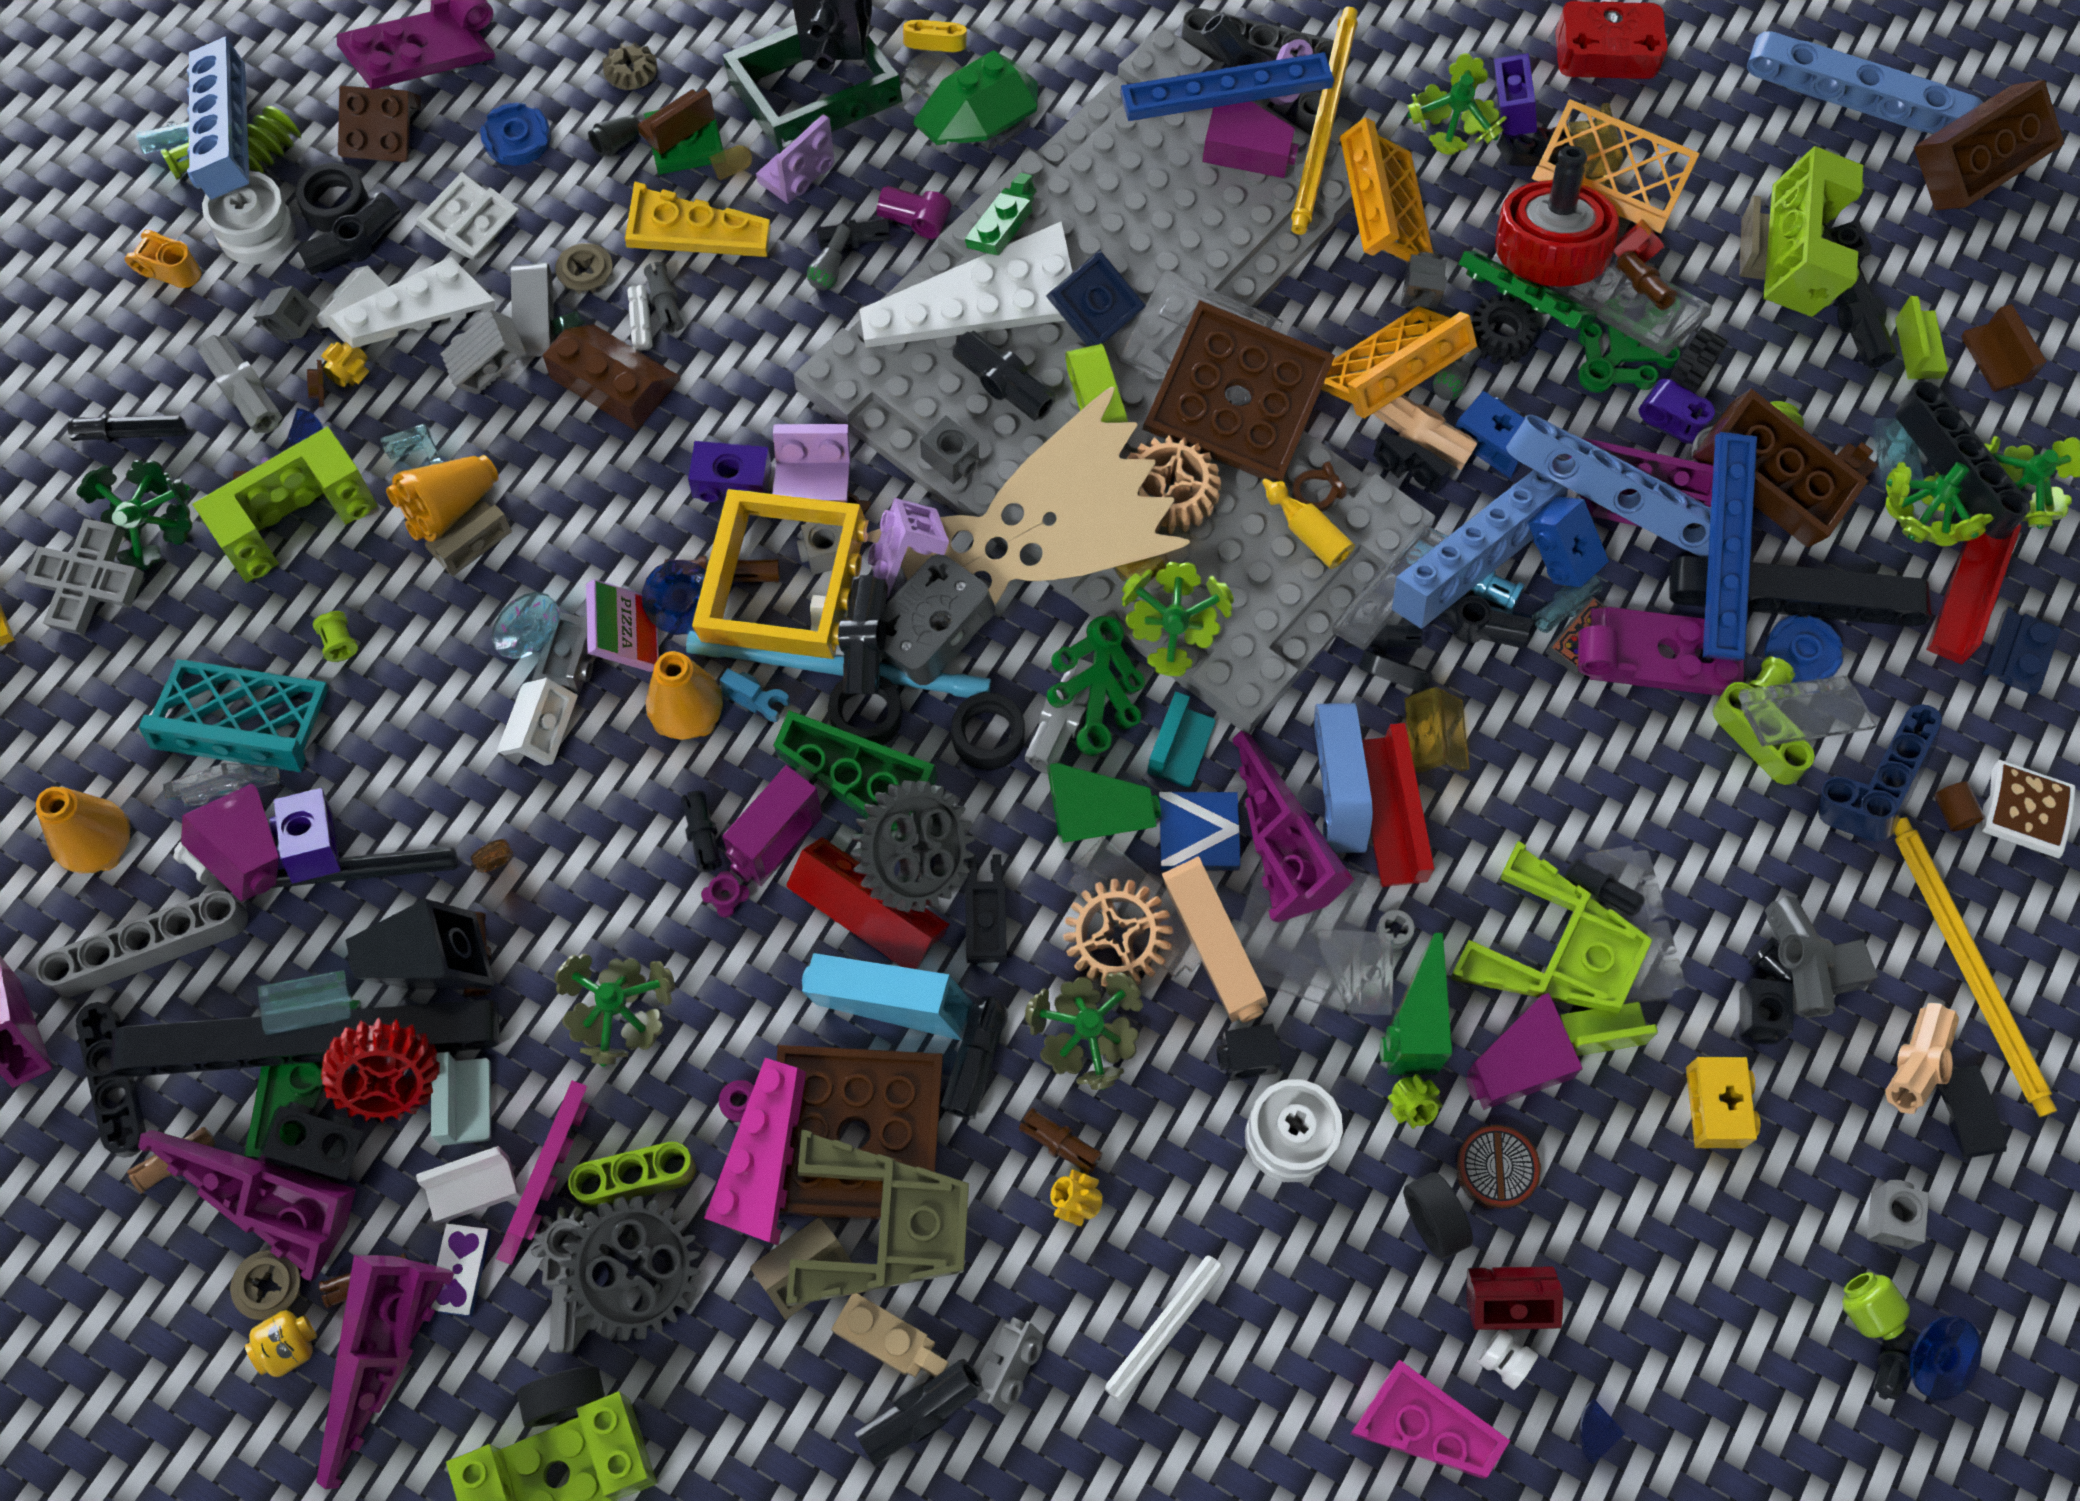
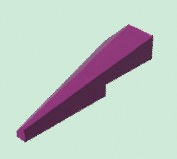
M1241 730L1232 740L1233 744L1239 748L1242 766L1239 767L1240 778L1246 781L1249 795L1245 802L1256 853L1262 857L1265 876L1261 877L1263 887L1269 891L1272 909L1268 910L1269 916L1272 921L1279 923L1325 908L1355 880L1251 734Z
M152 1129L142 1133L140 1136L138 1148L143 1152L152 1151L169 1165L166 1169L175 1177L182 1175L199 1188L197 1194L243 1231L246 1233L253 1231L272 1246L270 1252L276 1257H286L303 1270L301 1276L304 1279L312 1281L317 1278L347 1228L355 1188Z
M354 1255L316 1483L324 1489H336L342 1483L339 1475L353 1450L359 1452L365 1441L361 1436L373 1412L380 1413L414 1351L410 1347L423 1321L430 1322L435 1312L432 1304L443 1284L450 1285L454 1276L453 1271L395 1256Z

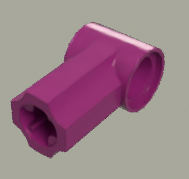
M886 186L880 192L876 210L879 217L910 225L919 236L927 239H936L942 231L952 205L946 196L935 191H926L921 196Z

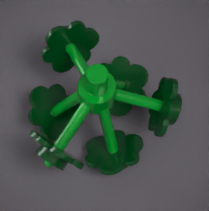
M134 460L131 464L132 468H129L126 473V477L130 482L138 484V488L132 499L122 502L111 492V485L117 480V476L113 474L111 467L104 465L98 470L88 472L82 479L81 485L77 488V495L88 504L93 503L96 499L107 498L111 502L110 509L103 511L100 517L101 522L117 525L125 531L124 537L132 541L133 546L130 549L121 550L116 554L120 564L136 567L142 571L152 567L153 563L161 561V552L158 546L150 545L144 547L141 545V527L147 523L159 525L161 531H164L163 540L165 542H173L175 545H183L185 543L187 534L192 529L190 508L186 500L192 498L189 492L190 486L185 484L180 477L174 480L168 471L163 472L162 466L156 461L148 460L144 463L140 460ZM152 491L159 495L145 503L141 501L144 493ZM175 497L179 502V505L169 504L166 513L161 515V517L149 515L148 510Z

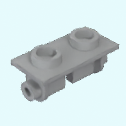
M1012 1317L1009 1324H1004L991 1351L1004 1359L1001 1365L987 1359L979 1375L982 1379L984 1391L974 1399L986 1405L991 1404L999 1412L1007 1415L1011 1405H1014L1021 1396L1023 1380L1030 1366L1036 1363L1042 1352V1341L1045 1336L1028 1321L1024 1323Z

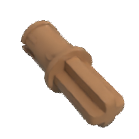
M201 1127L183 1138L210 1147L215 1145L214 1137L206 1127ZM155 1154L127 1170L131 1182L140 1193H144L156 1185V1183L172 1175L166 1170L169 1165Z

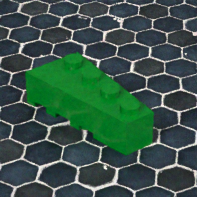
M788 710L773 744L780 759L866 819L870 815L866 812L864 805L871 804L877 806L875 793L881 792L889 795L888 785L895 784L902 787V782L907 780L915 781V783L917 781L930 782L932 786L935 785L938 778L934 764ZM896 820L891 826L892 836L897 832Z

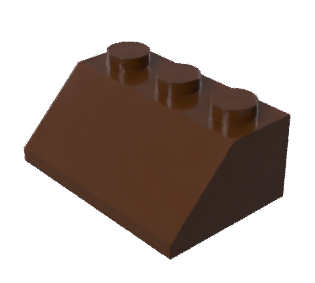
M595 324L565 329L542 355L550 379L635 431L641 427L681 380L678 374Z

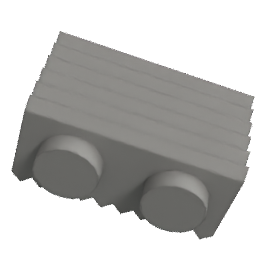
M491 309L489 312L480 314L476 318V323L466 332L456 335L451 340V345L442 351L440 355L446 363L445 367L450 374L449 378L455 387L473 394H480L481 390L491 385L492 381H496V377H500L501 373L511 368L512 364H516V360H521V356H525L526 351L512 318Z

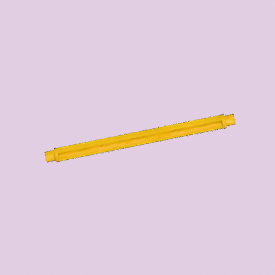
M1354 7L1344 8L1342 16L1338 19L1337 23L1338 27L1329 60V66L1334 78L1333 88L1322 90L1300 186L1291 215L1293 221L1291 231L1298 235L1305 234L1308 224L1312 222V213L1352 43L1358 26V21L1356 20L1358 11Z
M1907 817L1901 818L1894 830L1897 837L1895 842L2013 1071L2027 1102L2033 1104L2039 1118L2056 1112L2057 1109L2050 1097L2052 1092L1918 831L1913 830Z

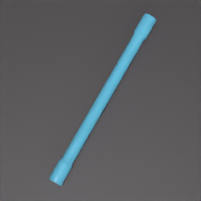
M692 630L689 631L687 637V653L716 658L728 657L843 676L844 657L841 656L828 659L701 642L696 632ZM879 663V675L889 679L895 685L950 693L963 698H969L983 692L990 693V678L940 672L939 676L930 684L918 685L895 666Z

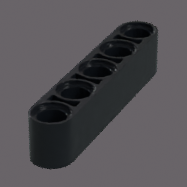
M1928 381L1916 382L1896 409L1895 416L1939 475H1947L1956 462L1969 468V472L1960 482L1963 489L1958 497L1971 517L1980 513L1993 516V520L1985 525V534L1995 539L2008 538L2029 513V501L1942 390Z

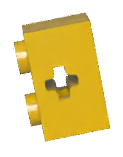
M1697 1057L1686 1067L1695 1148H1745L1757 1140L1761 1124L1758 1112L1753 1110L1752 1095L1755 1092V1076L1753 1071L1748 1069L1747 1057Z

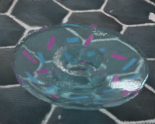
M540 592L524 594L511 601L501 611L493 625L491 635L493 647L503 657L511 659L527 657L540 650L551 639L558 626L560 613L557 603L548 594Z

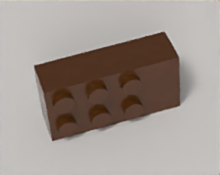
M2038 80L2009 86L1915 145L1914 150L1934 209L1945 210L1968 207L2065 143L2045 80Z
M1752 388L1730 403L1692 456L1699 463L1714 466L1715 435L1720 432L1756 436L1753 505L1807 548L1830 537L1869 481Z

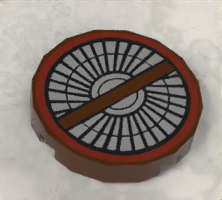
M1501 1125L1481 1127L1464 1140L1457 1152L1456 1169L1459 1185L1471 1200L1482 1207L1489 1209L1515 1208L1533 1194L1539 1183L1541 1164L1537 1150L1526 1136L1514 1128Z

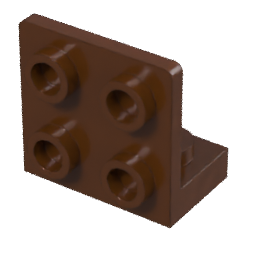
M339 85L338 155L343 158L407 162L409 157L410 109L421 110V96L407 90L381 88L371 90L368 87Z

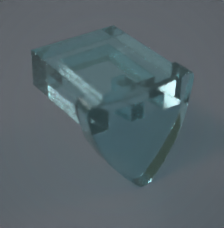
M426 424L380 438L384 451L390 460L425 449L431 465L442 462L430 429Z

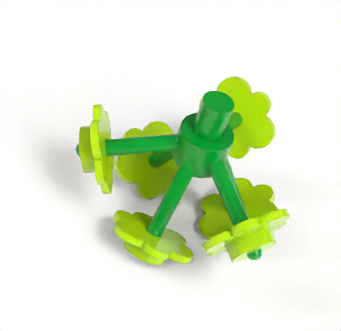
M1467 53L1460 54L1456 63H1452L1449 66V73L1453 75L1451 77L1452 88L1450 93L1441 92L1437 85L1430 84L1425 88V92L1420 93L1417 98L1415 93L1412 94L1413 103L1407 105L1409 110L1407 117L1412 119L1414 125L1420 123L1423 131L1427 130L1424 120L1430 119L1431 123L1436 125L1442 119L1450 117L1452 109L1454 110L1447 133L1436 132L1435 135L1429 136V141L1433 142L1432 145L1436 147V150L1447 155H1453L1459 152V150L1465 151L1468 149L1467 143L1463 142L1460 137L1454 136L1461 112H1463L1461 119L1464 122V131L1469 135L1476 134L1478 131L1482 133L1474 141L1476 144L1482 139L1487 144L1492 140H1498L1499 134L1503 131L1500 124L1507 119L1506 116H1503L1499 120L1500 113L1495 108V103L1492 100L1483 102L1481 99H1474L1475 89L1478 84H1483L1487 81L1488 71L1483 68V59L1478 57L1473 59Z
M1997 436L1993 437L1991 444L1984 443L2019 489L2027 484L2036 486V492L2032 494V500L2029 501L2030 511L2022 520L2028 521V527L2037 529L2050 527L2053 525V520L2062 519L2068 514V506L2072 503V498L2069 495H2064L2063 489L2060 487H2051L2050 477L2055 473V470H2058L2057 473L2061 478H2068L2069 476L2080 477L2079 439L2070 437L2064 442L2056 441L2052 445V450L2048 449L2042 455L2038 454L2035 456L2033 448L2028 445H2022L2018 448L2008 446L2004 450V455L1997 454L2001 439Z
M1899 462L1897 468H1894L1889 473L1886 481L1888 493L1886 508L1888 513L1901 523L1902 533L1909 540L1917 543L1928 540L1939 546H1952L1958 541L1973 540L1986 531L1985 525L1993 520V516L1980 513L1970 518L1958 497L1963 489L1960 482L1969 472L1968 467L1956 462L1947 475H1939L1936 472L1934 477L1928 476L1924 481L1911 480V469L1906 467L1905 462ZM1910 488L1924 489L1908 497ZM1921 500L1929 506L1921 518L1917 520L1913 514V503ZM1953 506L1962 520L1957 524H1951ZM1936 510L1944 511L1943 521H1936L1931 526H1925Z
M1169 562L1166 565V569H1161L1156 573V581L1163 585V590L1167 593H1174L1173 604L1165 607L1144 589L1151 580L1153 571L1150 569L1146 570L1142 576H1139L1137 573L1126 580L1122 588V592L1125 593L1121 599L1124 607L1128 606L1130 602L1135 601L1138 596L1144 599L1135 602L1134 610L1130 611L1125 619L1127 626L1130 629H1134L1133 637L1136 640H1143L1145 638L1150 642L1158 641L1162 634L1161 628H1164L1170 634L1168 648H1158L1156 653H1152L1147 657V663L1155 667L1157 673L1166 676H1183L1186 673V669L1192 667L1193 662L1190 658H1187V652L1176 648L1179 634L1185 633L1184 640L1189 645L1196 643L1200 648H1209L1214 642V635H1218L1221 631L1220 624L1216 622L1218 618L1217 610L1212 605L1215 604L1226 618L1232 616L1231 611L1233 609L1231 604L1234 603L1232 591L1226 583H1217L1213 576L1209 577L1206 582L1212 597L1191 606L1189 609L1181 605L1182 595L1192 594L1194 586H1198L1201 583L1200 575L1196 574V566L1189 562Z

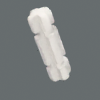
M632 285L627 290L633 348L638 351H648L653 345L647 288L644 285Z

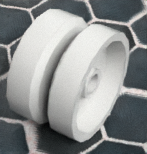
M249 171V184L212 200L206 194L202 202L203 216L224 253L236 262L250 265L267 263L283 255L293 243L296 234L295 220L290 209L285 204V199L280 189L270 177L260 172Z
M1303 1079L1282 1080L1269 1086L1256 1100L1245 1127L1246 1149L1253 1163L1267 1176L1282 1182H1303L1318 1175L1338 1149L1343 1134L1342 1114L1334 1098L1321 1086ZM1290 1127L1298 1131L1297 1136L1288 1132Z

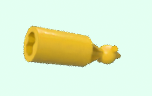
M1268 479L1262 481L1269 503L1271 505H1281L1288 521V528L1330 569L1338 567L1348 558L1354 550L1355 544L1312 503L1306 505L1288 496V489L1283 481L1273 482Z

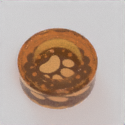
M498 839L479 848L471 855L470 860L477 872L486 873L509 861L513 851L506 839Z

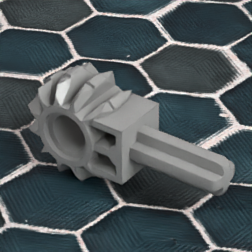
M564 1207L557 1208V1221L555 1222L547 1215L543 1216L541 1219L542 1223L548 1228L545 1232L536 1230L533 1236L534 1239L543 1242V1244L531 1249V1254L534 1257H543L538 1265V1268L543 1271L542 1285L549 1290H553L549 1350L554 1353H570L575 1349L577 1318H574L573 1313L578 1307V1301L564 1302L563 1298L573 1289L571 1285L559 1284V1280L569 1276L570 1269L563 1268L558 1263L562 1260L571 1259L572 1253H560L559 1243L565 1235L572 1233L571 1228L574 1226L588 1227L583 1218L584 1210L581 1207H575L570 1217ZM599 1247L600 1251L604 1253L605 1250Z

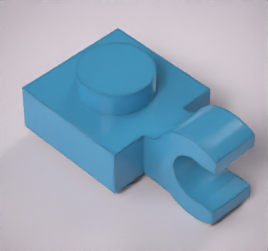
M727 668L719 680L725 697L755 714L758 711L761 712L769 721L778 722L780 719L778 712L770 708L773 703L781 702L785 706L790 704V699L786 692L780 689L764 692L761 690L759 681L746 672L738 674Z

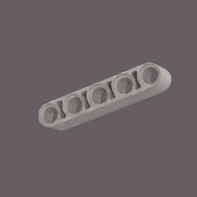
M221 890L213 891L53 950L39 960L36 967V975L42 983L64 997L77 996L232 938L242 933L246 928L248 913L228 892ZM231 908L229 914L224 919L217 920L221 911ZM191 922L189 929L185 933L177 935L181 926ZM150 937L149 944L145 948L138 950L142 940ZM110 952L109 958L103 964L98 965L101 956ZM69 967L67 975L57 980L59 973Z

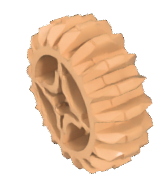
M1170 435L1166 438L1165 443H1160L1154 437L1150 447L1141 443L1137 448V453L1130 452V455L1127 457V459L1156 461V464L1137 493L1138 496L1150 497L1148 494H1151L1155 497H1173L1175 499L1158 524L1155 533L1161 526L1167 527L1170 535L1174 532L1176 526H1179L1185 533L1189 530L1190 523L1199 527L1203 522V517H1210L1214 506L1219 501L1220 493H1218V490L1221 487V480L1218 477L1219 469L1217 464H1211L1210 452L1200 454L1201 448L1199 443L1188 447L1185 437L1179 443H1173ZM1175 477L1174 485H1170L1172 478ZM1168 484L1170 485L1168 492L1165 493L1166 485Z
M1112 879L1110 883L1111 892H1107L1104 885L1098 882L1095 884V889L1098 893V896L1095 898L1087 890L1081 893L1082 897L1088 902L1084 908L1075 902L1071 905V908L1080 914L1078 919L1066 917L1065 924L1075 927L1076 931L1065 933L1063 935L1064 940L1067 942H1077V945L1070 947L1066 951L1069 957L1082 955L1074 967L1076 970L1082 971L1091 966L1086 976L1091 982L1096 980L1100 973H1102L1101 985L1103 987L1108 985L1106 976L1109 973L1115 975L1118 972H1122L1127 976L1130 975V978L1137 985H1141L1142 981L1138 972L1143 969L1149 977H1154L1156 973L1149 966V963L1154 960L1159 965H1164L1166 960L1157 954L1159 948L1166 951L1172 949V944L1161 940V936L1173 934V928L1168 925L1160 926L1161 922L1170 918V914L1167 910L1155 913V910L1160 907L1162 900L1156 896L1146 902L1150 894V889L1146 886L1140 888L1135 895L1136 885L1132 880H1128L1124 891H1121L1120 882L1117 879ZM1113 903H1132L1140 907L1146 916L1139 919L1136 917L1128 920L1121 919ZM1102 908L1103 927L1100 931L1093 934L1092 938L1087 940L1089 924L1094 915ZM1113 920L1121 928L1124 929L1126 926L1129 928L1127 932L1122 934L1124 948L1115 939L1107 940L1109 936L1114 934L1113 927L1115 925ZM1150 928L1148 945L1142 955L1135 960L1133 942L1137 936L1145 933L1144 930ZM1115 948L1124 966L1104 965L1097 961L1091 952L1097 949Z

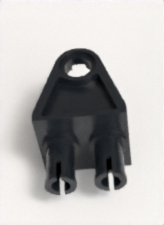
M792 0L802 59L815 62L813 67L816 71L822 74L830 73L835 66L836 60H863L872 16V0Z

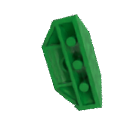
M993 50L942 79L915 117L914 125L936 145H945L947 141L957 143L987 141L1037 111L1038 81L1015 61Z

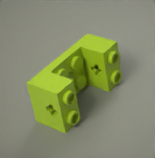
M1814 146L1772 185L1763 299L1813 317L1856 283L1859 276V269L1857 268L1858 251L1821 237L1824 231L1822 224H1827L1830 220H1834L1844 208L1861 196L1864 189L1862 164Z
M328 426L192 503L245 583L255 578L263 577L270 569L279 564L258 531L278 523L282 517L292 511L309 505L315 498L324 494L343 523L347 525L354 520L365 517L372 509L378 506L358 468Z
M620 1391L576 1408L578 1418L500 1449L488 1444L446 1461L457 1501H618L658 1483L631 1400ZM557 1462L566 1463L570 1470L569 1480L560 1488L550 1487L547 1482L549 1468Z

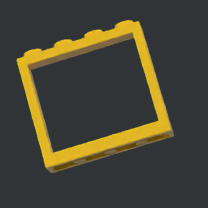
M728 489L692 627L701 642L834 659L837 645H839L838 628L841 619L845 616V612L849 609L854 576L858 577L861 571L862 557L859 554L862 542H867L869 537L867 533L869 520L865 519L860 504ZM749 515L843 526L818 631L723 619Z

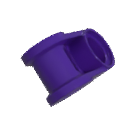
M1660 379L1639 406L1638 412L1640 417L1649 425L1660 428L1678 438L1681 442L1692 444L1698 433L1707 428V425L1712 422L1715 408L1710 401L1688 391L1675 381ZM1702 408V413L1700 416H1698L1697 413L1699 409ZM1691 425L1689 433H1686L1687 426Z

